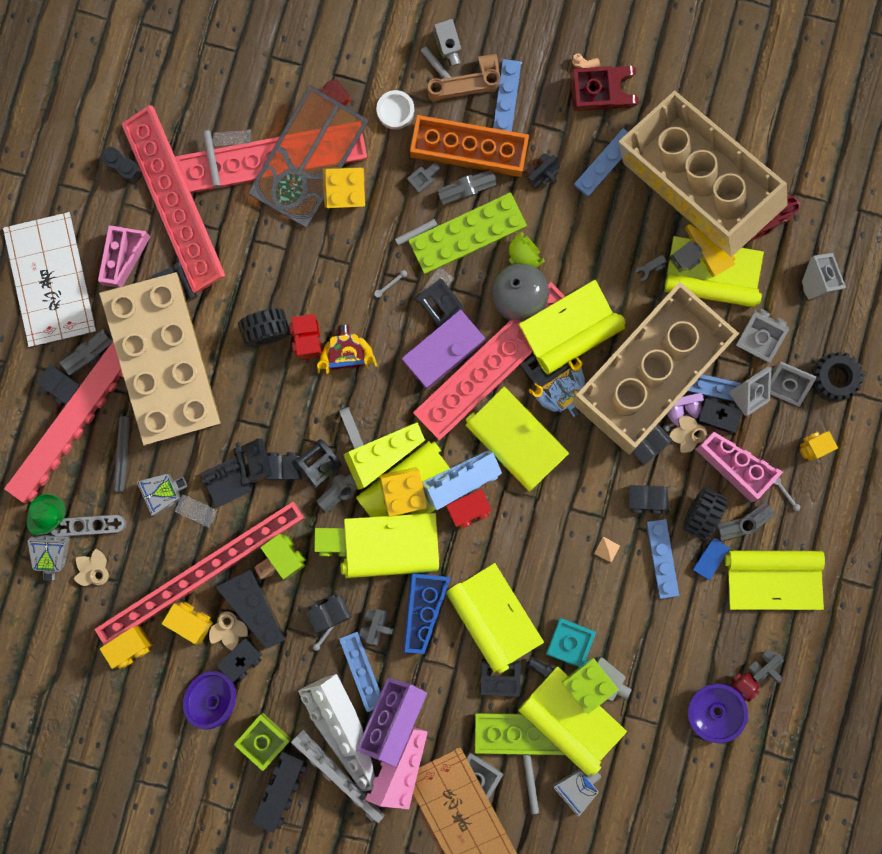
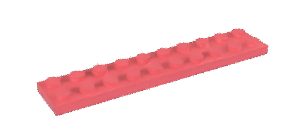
M148 105L123 122L122 127L192 292L198 293L226 275L153 106Z
M360 121L328 127L303 172L339 165L361 127ZM321 129L286 135L280 146L287 150L292 163L298 169ZM363 133L360 135L344 164L368 160ZM279 137L214 149L221 185L219 187H213L206 151L176 156L175 158L190 193L255 181ZM276 151L268 166L273 167L278 176L283 171L288 170L289 167L284 160L283 154ZM266 170L260 180L273 178L272 171Z
M552 282L548 284L550 294L546 304L547 307L565 297ZM510 320L413 412L439 441L511 374L521 362L533 353L519 326L521 321Z

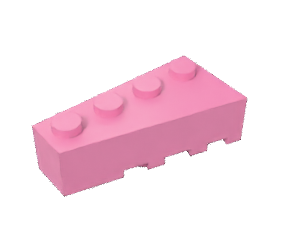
M715 432L707 436L695 449L751 503L758 500L783 473L781 470L768 465L769 463L754 457L750 452L740 449L736 444Z
M416 727L412 728L409 740L396 767L381 762L380 765L383 767L379 776H375L372 783L374 785L371 794H367L366 801L381 807L409 809L428 731Z

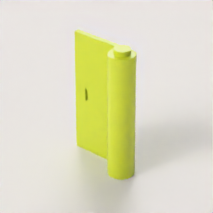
M674 236L670 256L690 242L691 239ZM741 248L734 254L735 265L714 277L711 276L702 258L699 259L701 263L693 269L689 270L687 268L682 272H679L669 259L664 292L670 293L681 282L698 298L755 308L757 304H760L762 293H759L757 288L764 252Z
M593 280L519 323V326L541 368L546 374H550L567 364L569 360L572 361L624 330L626 321L622 315L612 312L596 280Z
M505 386L477 414L473 412L465 420L467 422L465 426L489 451L493 452L494 456L529 492L569 454Z
M428 441L388 473L417 467L420 470L423 482L450 468L440 456L439 452L441 450L435 442L431 444ZM378 480L356 497L370 517L388 516L380 480ZM425 496L427 508L412 511L411 515L430 514L436 509L428 503Z
M436 513L344 519L346 559H344V563H341V573L346 578L438 571L439 554Z
M729 551L725 555V566H728L730 610H824L822 570L825 566V556L823 551Z
M495 563L445 592L494 673L497 671L499 674L509 669L508 665L544 643Z
M557 666L521 705L518 711L587 776L590 774L594 776L601 769L600 763L602 758L627 731L600 705L590 714H587L562 683L568 676Z

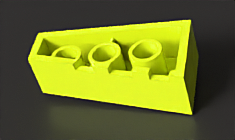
M418 423L343 454L358 490L365 488L425 441Z

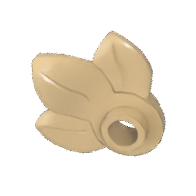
M682 416L679 417L680 426L675 427L669 434L674 442L681 443L680 452L686 453L694 450L697 443H701L706 439L707 431L703 425L697 424L694 418ZM699 430V434L694 435V433Z
M95 549L91 557L81 556L76 558V564L80 573L75 576L74 580L78 584L83 586L92 583L103 585L107 582L109 578V573L106 569L107 559L100 550ZM98 572L102 573L101 579L96 577Z
M223 612L219 615L217 623L210 629V642L216 643L222 640L228 649L233 650L238 644L239 637L248 636V630L245 623L237 620L232 612ZM227 617L231 620V623L229 625H226L224 623V620Z

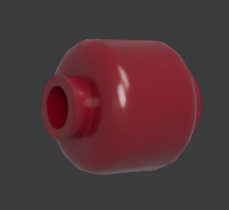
M738 673L731 679L733 683L730 687L737 690L747 702H750L760 693L758 691L759 684L749 673H744L743 675Z

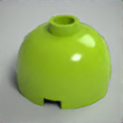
M521 232L509 245V254L511 256L509 261L511 264H527L537 268L545 260L543 257L539 258L538 254L540 251L528 236L523 238L524 233Z

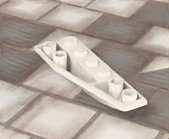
M337 674L324 677L298 690L301 700L310 714V718L314 721L316 727L362 792L373 790L374 785L372 783L375 777L371 757L356 751L364 733L355 709Z

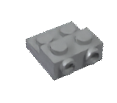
M763 309L759 311L754 310L736 346L771 363L787 335L789 327L786 326L787 322L780 318L776 320L770 318V313Z

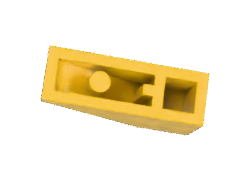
M691 224L685 227L693 243L697 242L702 248L701 254L703 256L701 258L712 277L735 265L734 255L730 257L704 233Z

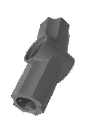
M491 170L474 176L469 175L456 180L453 184L438 189V194L443 205L496 186V178Z
M102 329L91 340L79 345L74 353L60 362V365L69 377L86 365L90 366L100 359V354L113 342L111 333L106 329Z
M340 474L334 477L331 482L332 487L317 500V503L324 511L328 513L339 501L349 499L354 495L355 490L358 488L352 474L348 476Z
M764 502L741 519L718 524L716 530L720 541L754 533L756 529L775 516L774 511ZM745 520L751 524L749 531L743 529L742 524Z

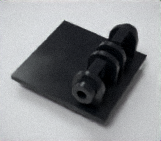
M236 457L201 473L202 481L207 486L216 508L252 492L249 486H241L240 467Z

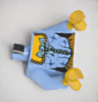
M576 357L577 363L575 365L569 360L568 364L571 368L545 386L541 387L535 383L537 390L533 392L529 389V393L535 396L542 407L553 412L559 411L560 413L568 408L573 417L581 413L572 404L576 394L585 386V377L581 368L582 362L578 357Z

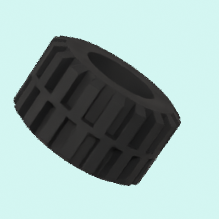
M273 308L258 311L245 316L238 322L243 344L247 347H258L274 343L290 334L283 309Z
M833 352L817 361L816 366L811 371L816 376V380L812 385V388L815 387L817 389L815 393L817 395L821 394V398L824 400L828 399L829 402H841L854 396L861 389L862 386L860 384L864 381V378H861L864 371H860L859 367H861V364L855 362L857 360L855 357L850 358L848 353ZM831 367H838L845 373L846 383L844 387L838 388L830 383L828 371Z
M704 487L697 494L688 510L683 523V530L704 541L710 538L725 512L727 497Z

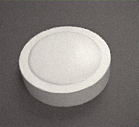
M398 90L389 91L382 95L377 103V115L380 122L385 127L395 130L406 127L414 117V104L409 95Z

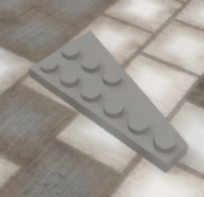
M304 730L291 742L308 758L313 766L318 767L322 771V775L329 782L332 780L351 798L356 806L361 807L365 811V815L372 822L375 820L379 823L384 818L385 814L374 803L365 800L367 795L360 790Z

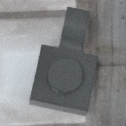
M436 162L426 170L421 166L407 180L420 194L434 183L431 177L441 171L440 167Z
M661 255L645 266L638 267L635 272L638 273L643 270L645 276L640 281H646L650 277L651 271L655 270L657 273L666 268L665 264L669 260L666 255Z

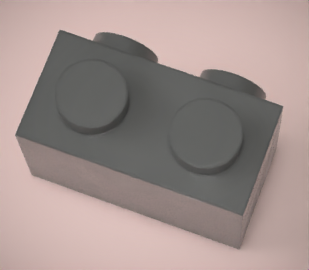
M690 241L668 258L679 272L687 268L691 270L701 263L699 259L703 256L701 254L703 250L697 242L693 243Z

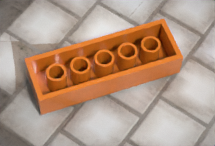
M417 115L410 157L522 177L529 135Z

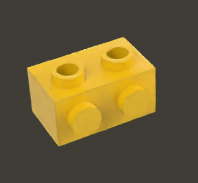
M829 431L819 434V432L813 433L803 438L805 442L800 444V452L808 462L838 449Z

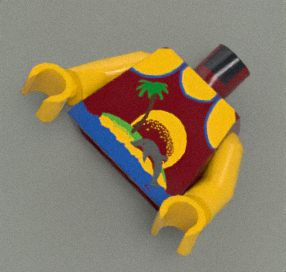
M349 325L337 326L339 336L331 337L330 341L325 344L320 356V362L317 364L318 373H320L321 369H326V374L329 373V368L330 370L366 366L369 369L368 365L370 363H374L375 367L377 366L372 348L363 338H358L357 334L350 335Z

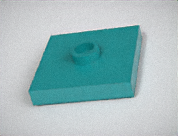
M559 618L546 654L580 667L586 661L596 632Z

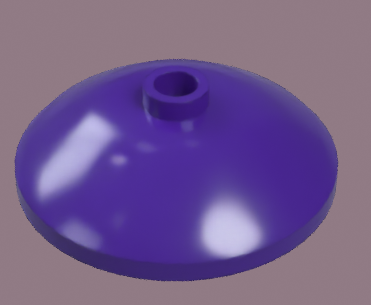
M208 671L196 677L188 686L183 699V711L188 722L194 727L203 730L213 729L224 723L235 706L236 690L233 682L225 674L218 671Z
M710 684L699 689L694 694L689 704L688 717L693 730L701 738L713 743H725L735 739L742 733L747 724L748 709L744 698L734 688L724 684ZM720 708L721 712L719 714H715L714 709Z

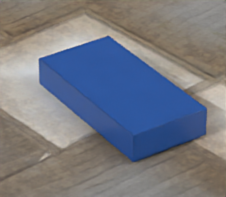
M712 538L692 570L705 579L710 580L730 548L716 538Z

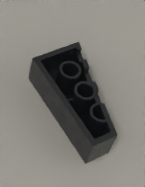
M249 570L216 587L266 649L287 640L254 570Z
M288 748L281 752L279 757L281 760L274 769L273 778L267 786L266 795L262 799L252 823L273 833L277 828L281 829L285 819L282 817L284 810H289L293 801L290 799L292 791L296 792L301 782L298 781L300 773H305L308 763L305 762L306 756Z

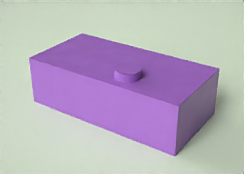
M459 310L402 358V362L424 388L428 390L485 342V337L462 310Z
M388 677L356 751L396 767L409 740V735L427 692L411 684Z

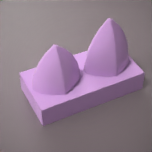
M702 393L681 397L667 414L675 425L680 426L679 417H682L684 414L683 406H685L687 412L692 417L698 418L702 409V401L704 400Z

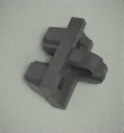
M368 609L365 619L372 621L370 629L362 627L359 637L366 640V643L378 645L382 632L392 635L393 629L384 626L388 612L380 609Z
M768 649L762 655V658L768 663L762 668L756 661L749 666V671L758 684L767 676H770L777 683L782 681V677L775 669L784 662L783 657Z

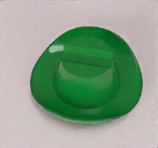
M42 494L36 497L31 502L27 514V528L29 532L33 535H44L53 531L65 517L66 509L63 501L52 494Z

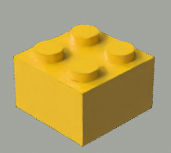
M364 168L323 169L324 207L365 206Z
M417 467L379 476L386 513L389 517L427 508L420 470Z
M187 602L174 603L162 625L194 644L202 643L213 624L210 621L211 617L203 612L193 611L194 607Z
M136 626L101 647L100 650L112 669L117 667L121 669L132 664L134 657H142L150 652L148 648L153 645L142 627Z

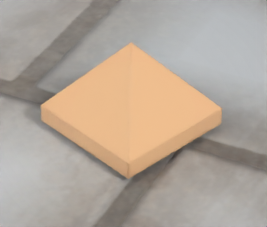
M602 537L594 554L611 563L620 545Z
M268 558L254 567L260 579L272 576L276 570Z

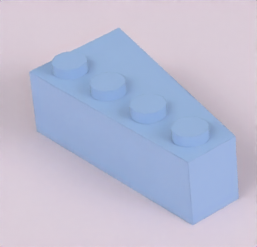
M487 450L423 481L422 485L428 503L438 510L468 492L479 488L482 484L496 480L502 472L493 452Z

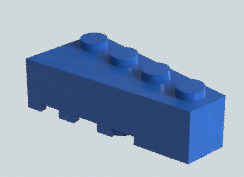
M410 574L403 652L425 653L451 577Z

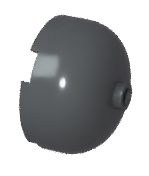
M518 263L502 269L495 277L491 289L492 300L497 311L508 320L521 322L545 309L550 294L547 280L539 269L532 265Z

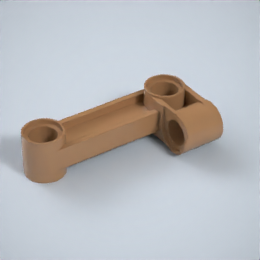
M497 54L477 56L480 73L430 80L428 83L429 99L440 101L445 98L481 92H495L500 84ZM494 79L496 82L489 83L487 80ZM433 88H439L440 91H439V92H433L432 89H433Z

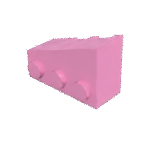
M109 225L98 282L103 286L123 287L151 236L146 231Z

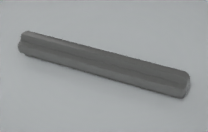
M126 416L119 418L113 485L115 492H124L130 431V418Z

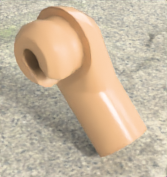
M581 54L573 56L572 63L576 68L600 67L598 58L587 61Z

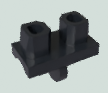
M543 153L538 158V163L541 165L539 168L536 169L531 165L525 170V174L534 189L538 188L541 184L546 185L548 182L555 184L557 182L554 177L559 173L557 169L560 167L557 163V157L554 155L550 157Z

